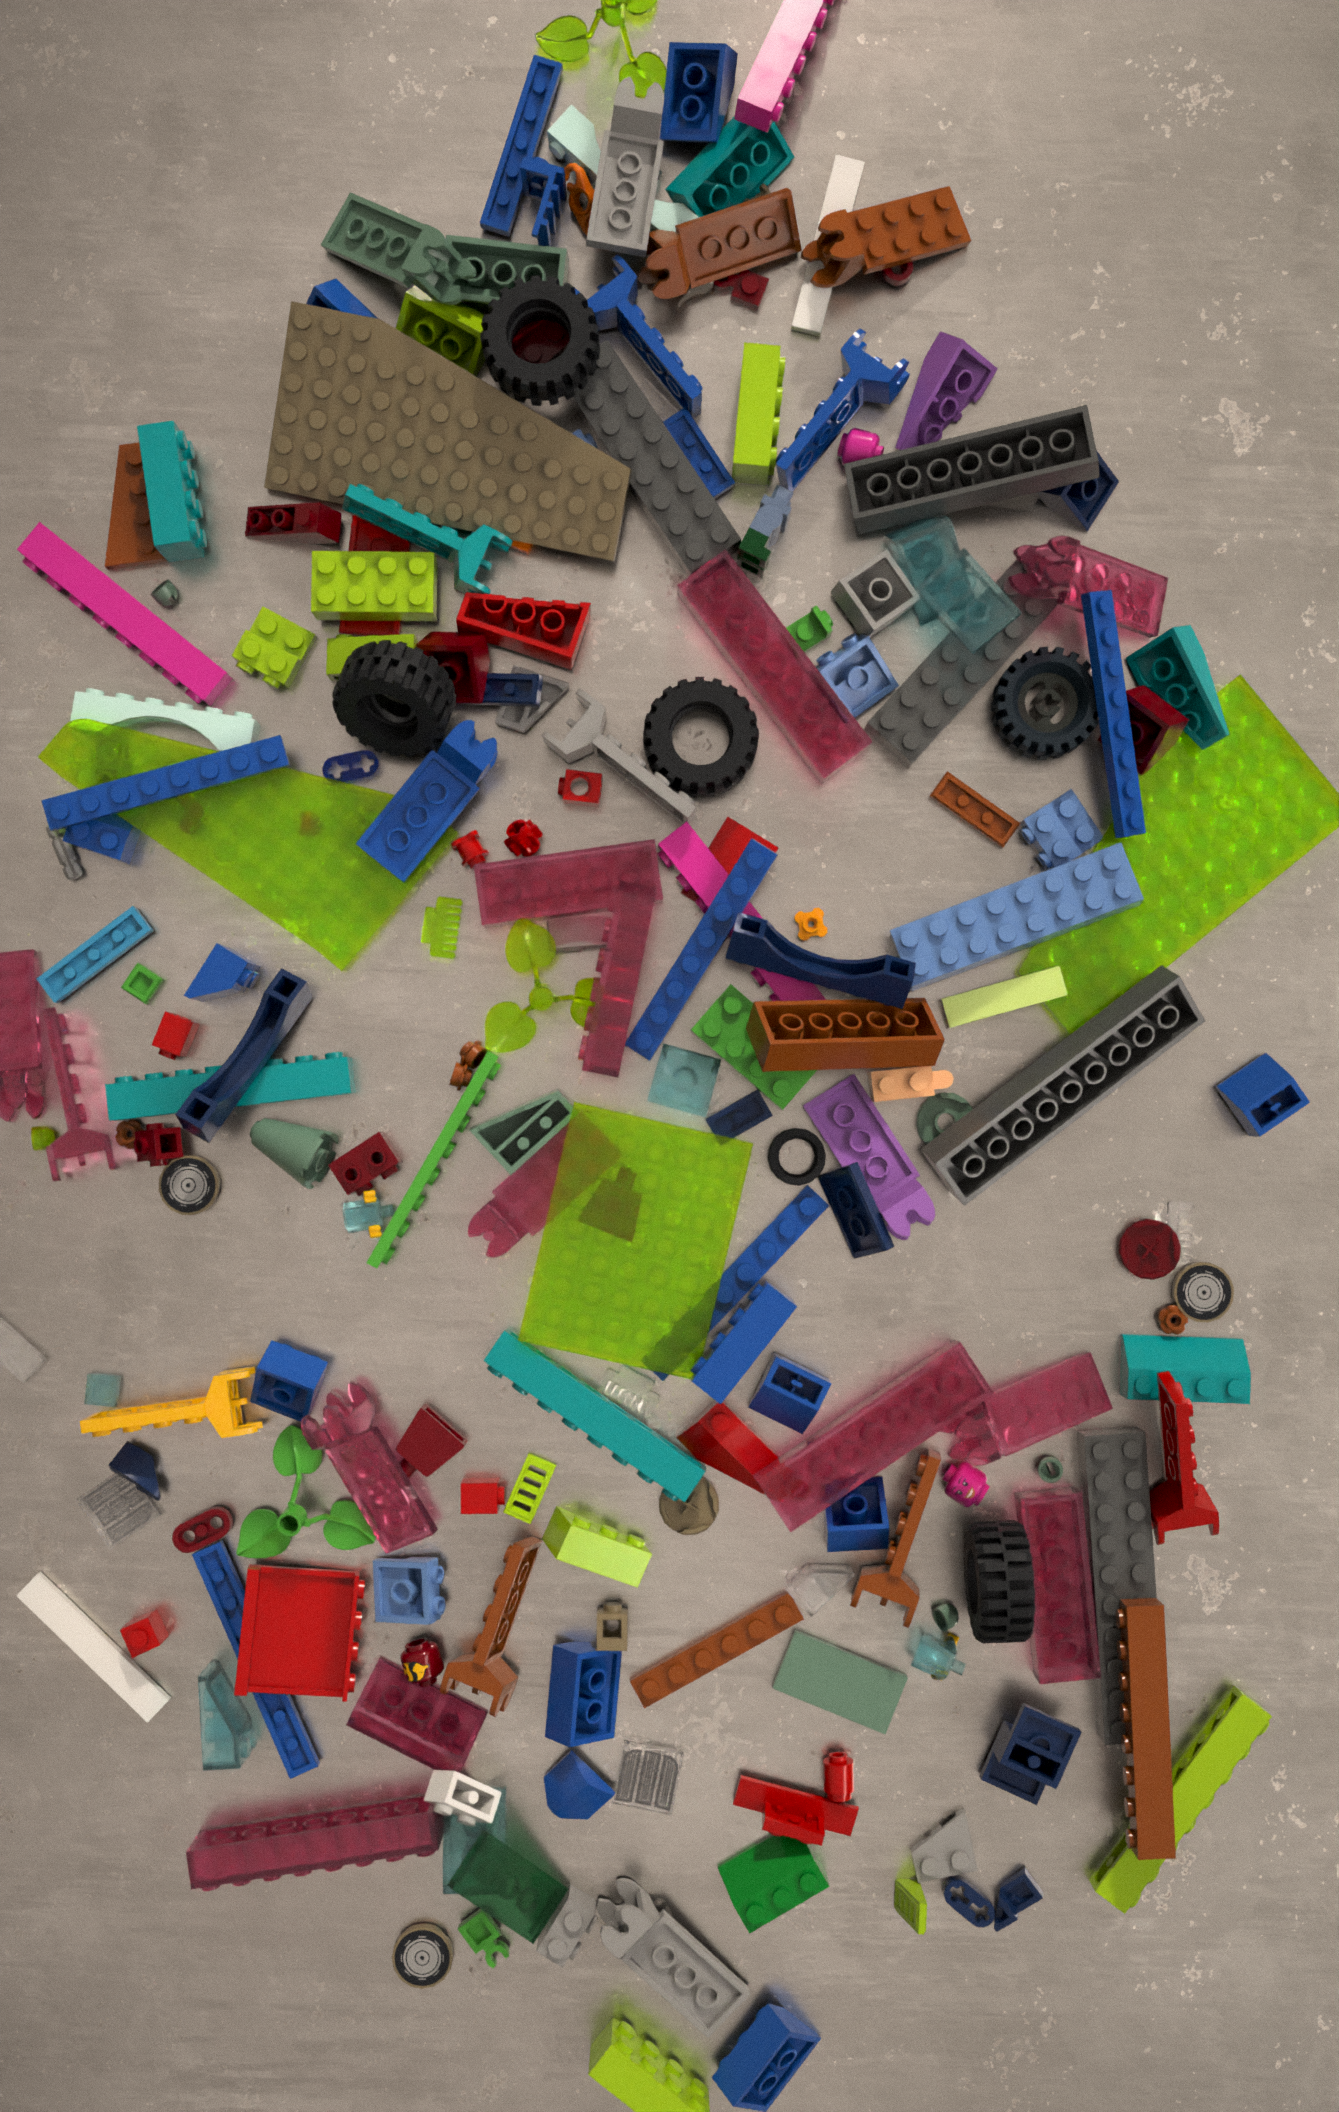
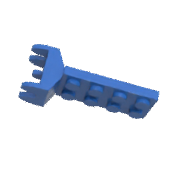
M617 254L612 258L616 265L613 268L616 277L605 286L602 283L597 286L598 292L587 300L588 307L592 308L595 314L598 331L617 327L619 332L682 409L686 407L693 419L701 414V390L703 388L694 375L688 376L682 368L684 366L677 353L674 351L670 353L663 345L665 341L656 328L650 329L644 321L646 320L644 313L638 305L634 304L638 296L637 275L624 259ZM575 288V292L577 295L580 292Z
M861 328L858 329L840 349L842 370L845 377H841L836 382L833 393L827 401L823 400L818 404L814 411V417L810 422L803 424L798 429L795 440L790 447L783 448L777 456L776 468L780 486L792 492L864 404L863 401L890 405L910 376V373L905 371L909 361L903 358L892 370L882 364L883 360L878 356L873 358L865 352L867 344L862 340L866 332Z
M472 720L463 721L455 726L444 739L437 753L434 750L429 752L356 842L359 848L403 883H405L477 794L480 788L476 784L488 774L497 759L496 739L490 738L480 743L479 740L475 739V722Z

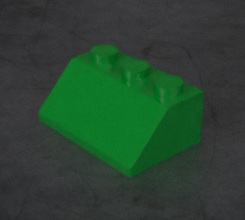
M771 1834L718 1865L719 1873L733 1906L749 1934L830 1887L827 1872L812 1846L804 1844L798 1839L786 1836H774Z

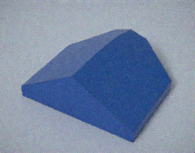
M572 1750L544 1776L547 1806L559 1818L588 1820L615 1795V1791Z

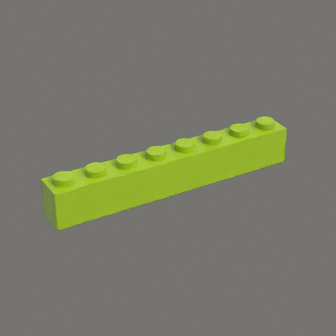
M1236 1686L1232 1687L1172 1768L1176 1850L1178 1842L1183 1835L1188 1834L1194 1828L1196 1818L1200 1812L1212 1804L1215 1797L1214 1794L1221 1784L1224 1785L1230 1780L1233 1768L1239 1760L1247 1757L1253 1741L1257 1736L1262 1735L1269 1726V1720L1272 1716ZM1125 1831L1090 1877L1089 1881L1096 1893L1125 1914L1129 1908L1134 1907L1138 1903L1145 1886L1156 1879L1159 1874V1867L1165 1859L1138 1860L1132 1849L1127 1847Z

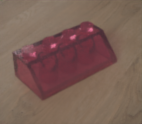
M379 1658L346 1725L434 1770H450L460 1773L488 1712L450 1693H447V1695L441 1694L440 1688L434 1685L420 1687L419 1684L410 1683L406 1679L404 1670Z

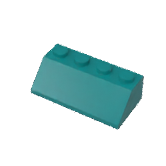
M733 117L721 130L718 143L709 142L665 190L673 203H683L698 217H702L743 203L745 198L751 199L760 192L759 186L764 183L768 186L795 156L774 121L767 133L737 121Z
M1121 1334L1119 1394L1126 1399L1159 1401L1157 1373L1169 1371L1175 1382H1180L1184 1397L1190 1398L1191 1402L1250 1404L1251 1371L1242 1338Z

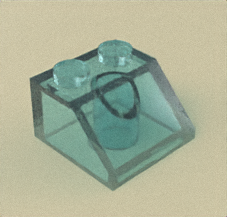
M663 1043L647 1101L706 1117L721 1059Z

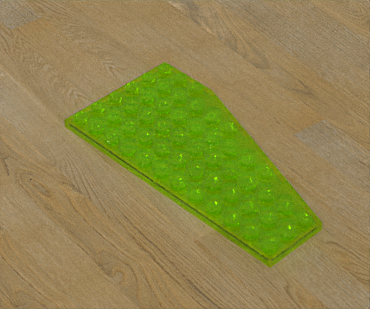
M1241 674L1217 693L1230 735L1202 750L1182 731L1176 744L1146 774L1141 775L1138 779L1146 833L1115 838L1112 820L1102 839L1092 852L1094 853L1120 842L1122 843L1144 897L1141 905L1032 946L1017 970V973L1022 976L1054 966H1060L1068 995L1042 1003L1068 1035L1084 1025L1159 966L1168 967L1339 827V793Z

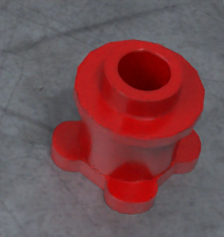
M477 830L469 832L450 844L453 850L459 853L463 861L461 863L462 867L469 866L470 869H474L487 861L485 856L489 852L487 849L484 850L479 842L480 836Z

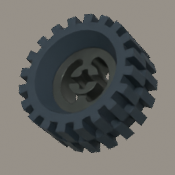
M1048 646L1040 647L1036 653L1030 650L1024 653L1019 660L1017 658L1001 676L992 693L994 699L990 703V711H995V715L991 720L994 727L999 725L1001 729L997 734L1001 741L1007 738L1011 742L1008 748L1013 752L1019 748L1023 750L1021 756L1030 758L1032 755H1038L1037 760H1046L1049 756H1053V759L1060 758L1065 753L1075 750L1096 729L1099 723L1097 720L1098 712L1093 677L1088 673L1091 664L1087 660L1082 665L1076 660L1079 654L1072 651L1066 656L1063 655L1064 648L1056 647L1052 652H1048ZM1033 688L1040 689V692L1030 702V704H1033V707L1029 710L1030 715L1037 722L1028 715L1025 707L1027 692ZM1061 695L1065 704V713L1060 722L1053 724L1050 719L1060 710V707L1057 705L1061 702ZM1043 700H1046L1047 706H1051L1048 711H1044V706L1039 705Z

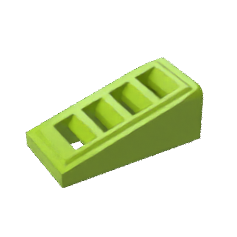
M529 1452L503 1512L531 1524L557 1464ZM533 1465L546 1471L545 1477L528 1470L529 1466ZM525 1476L542 1483L540 1488L523 1481ZM521 1488L535 1494V1500L518 1493L519 1489ZM516 1500L530 1506V1511L513 1505L514 1501Z
M898 1878L895 1880L894 1908L917 1934L924 1935L926 1932L927 1902L921 1884L917 1882V1879Z

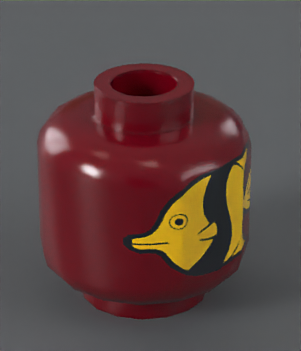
M426 1637L408 1642L405 1645V1650L400 1655L407 1681L419 1684L420 1687H427L437 1682L436 1677L444 1670V1664L437 1643L428 1641Z

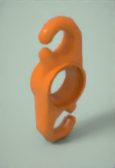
M570 163L564 168L565 181L569 180L570 173L574 171L576 183H567V190L570 192L568 203L583 233L587 236L594 189L584 168L577 163ZM582 192L588 199L586 210L581 207L579 202Z

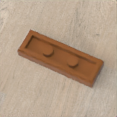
M948 771L929 796V798L1001 849L1021 824Z

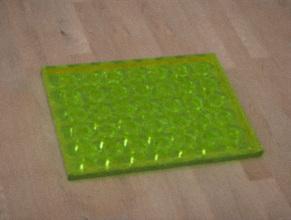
M574 1101L518 1341L691 1379L694 1374L690 1371L701 1356L703 1357L753 1143Z

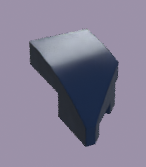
M127 1441L109 1463L110 1470L134 1483L137 1490L159 1501L161 1494L153 1456Z
M1026 1868L1021 1869L1000 1884L994 1922L996 1932L1018 1920L1019 1912L1043 1899L1042 1889Z

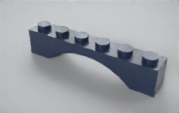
M738 912L725 957L740 964H747L768 972H775L800 981L810 982L828 989L838 990L903 1009L912 986L916 966L915 962L887 954L860 960L835 959L821 956L790 942L768 920Z
M282 968L264 991L256 1014L236 1049L208 1080L193 1089L175 1114L184 1130L210 1143L313 997L307 981Z

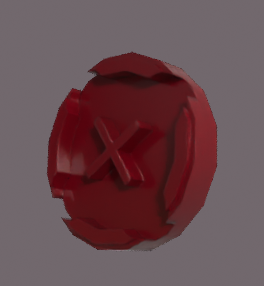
M1145 1219L1135 1222L1126 1229L1120 1239L1119 1254L1123 1265L1135 1276L1141 1279L1154 1280L1165 1277L1175 1269L1181 1256V1244L1178 1235L1169 1225L1160 1220Z

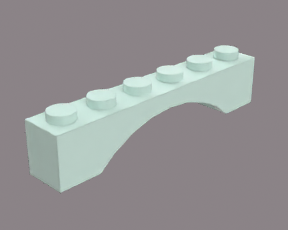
M570 105L547 130L548 147L558 159L564 158L568 163H577L584 168L595 190L601 151L596 140L594 124L574 106ZM655 199L650 232L655 230L676 232L675 225L699 217L683 203H670Z
M86 688V692L75 691L69 725L70 728L79 733L110 736L121 729L135 724L148 722L173 723L188 727L204 735L219 751L258 741L260 724L255 719H252L253 715L249 713L235 711L234 716L223 714V710L213 707H205L204 711L194 710L193 705L175 702L174 707L163 705L164 701L148 697L145 698V702L136 701L134 696L124 693H116L115 697L104 696L105 692L92 688Z

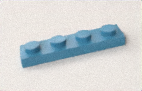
M132 906L37 978V981L52 1001L59 1003L154 930L139 910Z

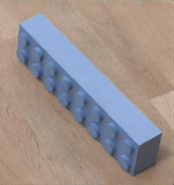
M1120 842L890 930V937L898 958L916 963L913 983L910 988L911 991H915L1140 906L1144 897Z

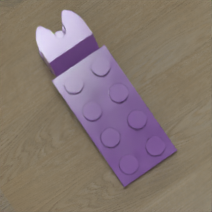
M852 1074L803 1105L806 1113L841 1167L858 1162L886 1228L894 1237L900 1240H907L910 1236V1224H914L916 1221L926 1226L931 1224L935 1218V1208L924 1187L916 1180V1178L920 1177V1174L855 1074Z

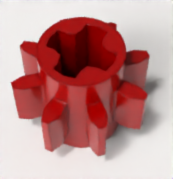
M522 819L516 820L508 826L506 834L509 838L505 839L504 843L516 857L520 854L528 857L536 853L540 848L538 838L542 837L543 833L530 819L526 822Z

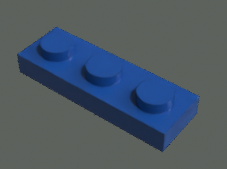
M686 407L663 421L714 499L735 486V481Z

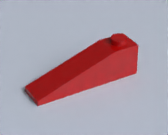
M716 1400L711 1402L676 1437L697 1460L781 1504L804 1483L725 1400L721 1404Z

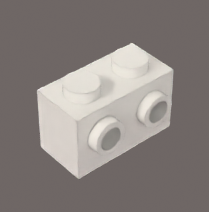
M433 1770L424 1801L434 1805V1812L445 1816L454 1814L458 1816L457 1822L475 1827L476 1822L492 1824L502 1792L457 1771Z

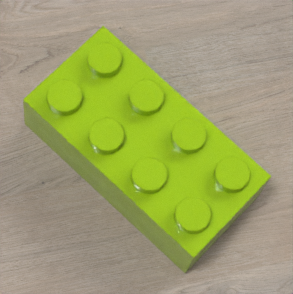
M744 342L732 478L735 483L767 485L768 475L774 476L777 447L771 446H777L783 392L782 383L786 357H780L781 346Z
M312 551L311 612L317 620L437 621L438 561L434 552Z
M612 2017L592 2043L588 2075L633 2111L710 2112L707 2087L699 2079H691L687 2076L683 2068L675 2060L670 2059L668 2061L663 2057L659 2049L648 2040L644 2042L639 2038L628 2023L624 2021L620 2023Z

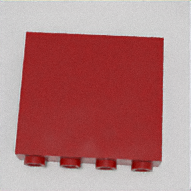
M249 1564L234 1696H247L248 1692L342 1697V1702H347L348 1692L354 1693L356 1674L350 1673L351 1661H357L359 1642H353L354 1630H360L362 1611H356L357 1599H363L365 1580H359V1571Z

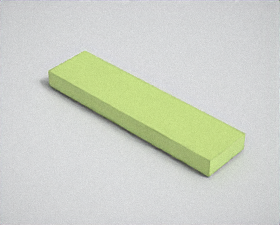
M1058 965L944 997L941 1000L949 1028L1068 994L1060 966Z

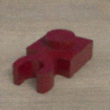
M745 270L740 272L739 276L735 274L727 276L725 282L714 281L713 288L719 292L730 290L732 291L730 300L758 310L769 284V278Z

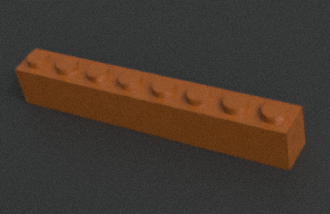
M1157 1598L1120 1599V1609H1116L1115 1617L1118 1629L1121 1628V1640L1117 1641V1653L1119 1660H1122L1123 1672H1119L1118 1681L1120 1690L1124 1691V1703H1120V1717L1122 1723H1125L1126 1734L1121 1736L1122 1750L1124 1754H1127V1766H1123V1780L1125 1786H1128L1129 1797L1124 1798L1125 1814L1127 1817H1130V1829H1126V1843L1128 1849H1132L1138 1860L1176 1858L1164 1605Z

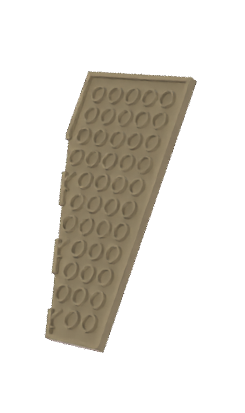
M291 301L264 488L343 504L349 485L352 484L357 487V484H361L372 489L374 496L382 500L386 498L393 499L403 506V510L411 514L418 512L431 519L430 523L475 532L485 524L506 535L511 540L615 561L632 473L631 468L380 319Z

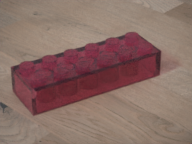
M655 839L473 865L481 923L484 928L663 903Z
M620 881L618 889L612 888L608 911L614 912L613 918H606L602 942H607V947H600L596 971L601 972V977H594L590 1001L595 1002V1007L588 1006L583 1031H588L589 1036H582L578 1060L584 1061L583 1071L617 1078L619 1076L655 901L656 888Z
M1075 1486L1014 1492L1017 1522L1021 1523L1026 1530L1034 1571L1035 1624L1030 1638L1033 1674L1039 1684L1101 1678L1082 1492Z

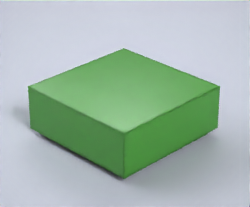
M137 963L121 988L149 1005L165 979L142 964Z

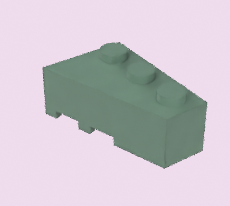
M555 1089L470 1127L469 1131L504 1169L512 1175L579 1113L558 1089Z

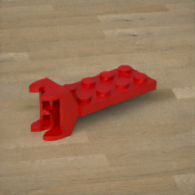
M1169 1371L1157 1373L1164 1477L1166 1481L1150 1491L1151 1521L1156 1544H1164L1165 1532L1202 1525L1209 1526L1211 1536L1218 1535L1219 1512L1204 1486L1198 1484L1193 1477V1470H1197V1462L1193 1451H1191V1444L1195 1443L1194 1430L1189 1421V1417H1193L1191 1400L1184 1397L1180 1382H1175Z

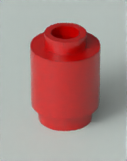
M832 1752L829 1754V1757L823 1760L824 1791L827 1793V1798L830 1801H848L852 1798V1792H854V1762L852 1758L847 1757L845 1752Z

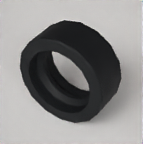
M792 1128L784 1130L773 1139L769 1146L768 1162L770 1169L778 1179L787 1184L800 1186L810 1183L820 1175L825 1166L826 1153L823 1143L817 1135L806 1129ZM792 1139H802L809 1143L815 1155L811 1168L805 1173L798 1175L785 1171L779 1161L781 1147Z

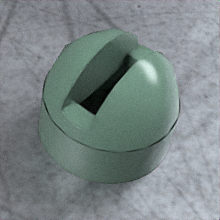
M166 579L150 595L160 605L170 606L172 603L168 598L171 597L176 601L178 593L172 582Z
M1055 1457L1042 1459L1038 1467L1040 1478L1047 1483L1059 1481L1063 1474L1062 1463ZM1047 1462L1052 1463L1056 1472L1055 1475H1051Z
M947 1603L933 1609L934 1621L942 1631H947L958 1623L959 1613L955 1606Z

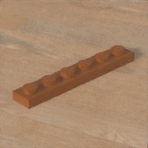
M787 1590L631 1677L630 1683L643 1707L646 1708L804 1620V1617L790 1591Z

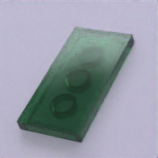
M485 1829L447 1884L453 1891L532 1944H534L568 1891V1888Z

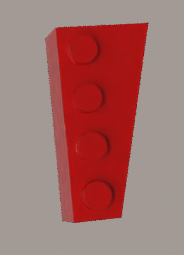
M466 592L456 618L458 632L486 633L488 643L572 670L590 619L591 603L580 602V604L565 603L564 600H552V602L537 601L529 597L514 599L506 598L505 595Z

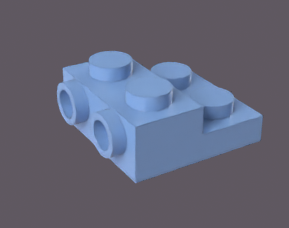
M856 633L841 641L843 647L834 654L832 651H828L816 660L819 665L813 668L827 693L833 696L846 719L850 721L899 686L870 637L864 634L858 636Z
M1072 789L1020 822L1022 826L1020 832L1028 844H1034L1039 852L1037 858L1045 869H1052L1068 863L1105 839Z
M411 1556L407 1559L378 1558L373 1560L375 1622L430 1625L441 1619L446 1603L444 1597L440 1596L439 1585L444 1579V1569L442 1566H438V1557Z

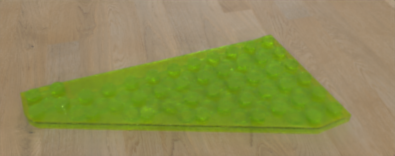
M76 719L63 726L39 754L38 758L62 778L81 790L219 751L91 719ZM285 767L117 813L118 816L316 949L341 971L348 966L459 835L450 826L405 883H403L356 845V842L395 795Z

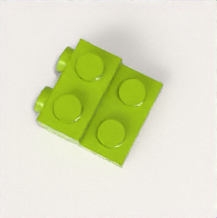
M262 606L250 630H245L232 657L237 661L235 666L250 675L256 671L264 676L262 681L278 689L282 685L289 689L317 636Z

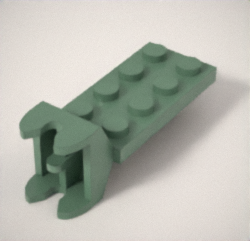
M351 192L321 243V246L326 251L402 286L410 288L413 283L433 300L445 305H456L463 300L460 291L453 287L456 279L469 280L476 277L475 267L466 258L461 256L438 229L420 223Z

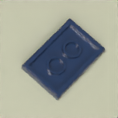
M858 1162L827 1171L818 1176L854 1259L887 1251L895 1247Z

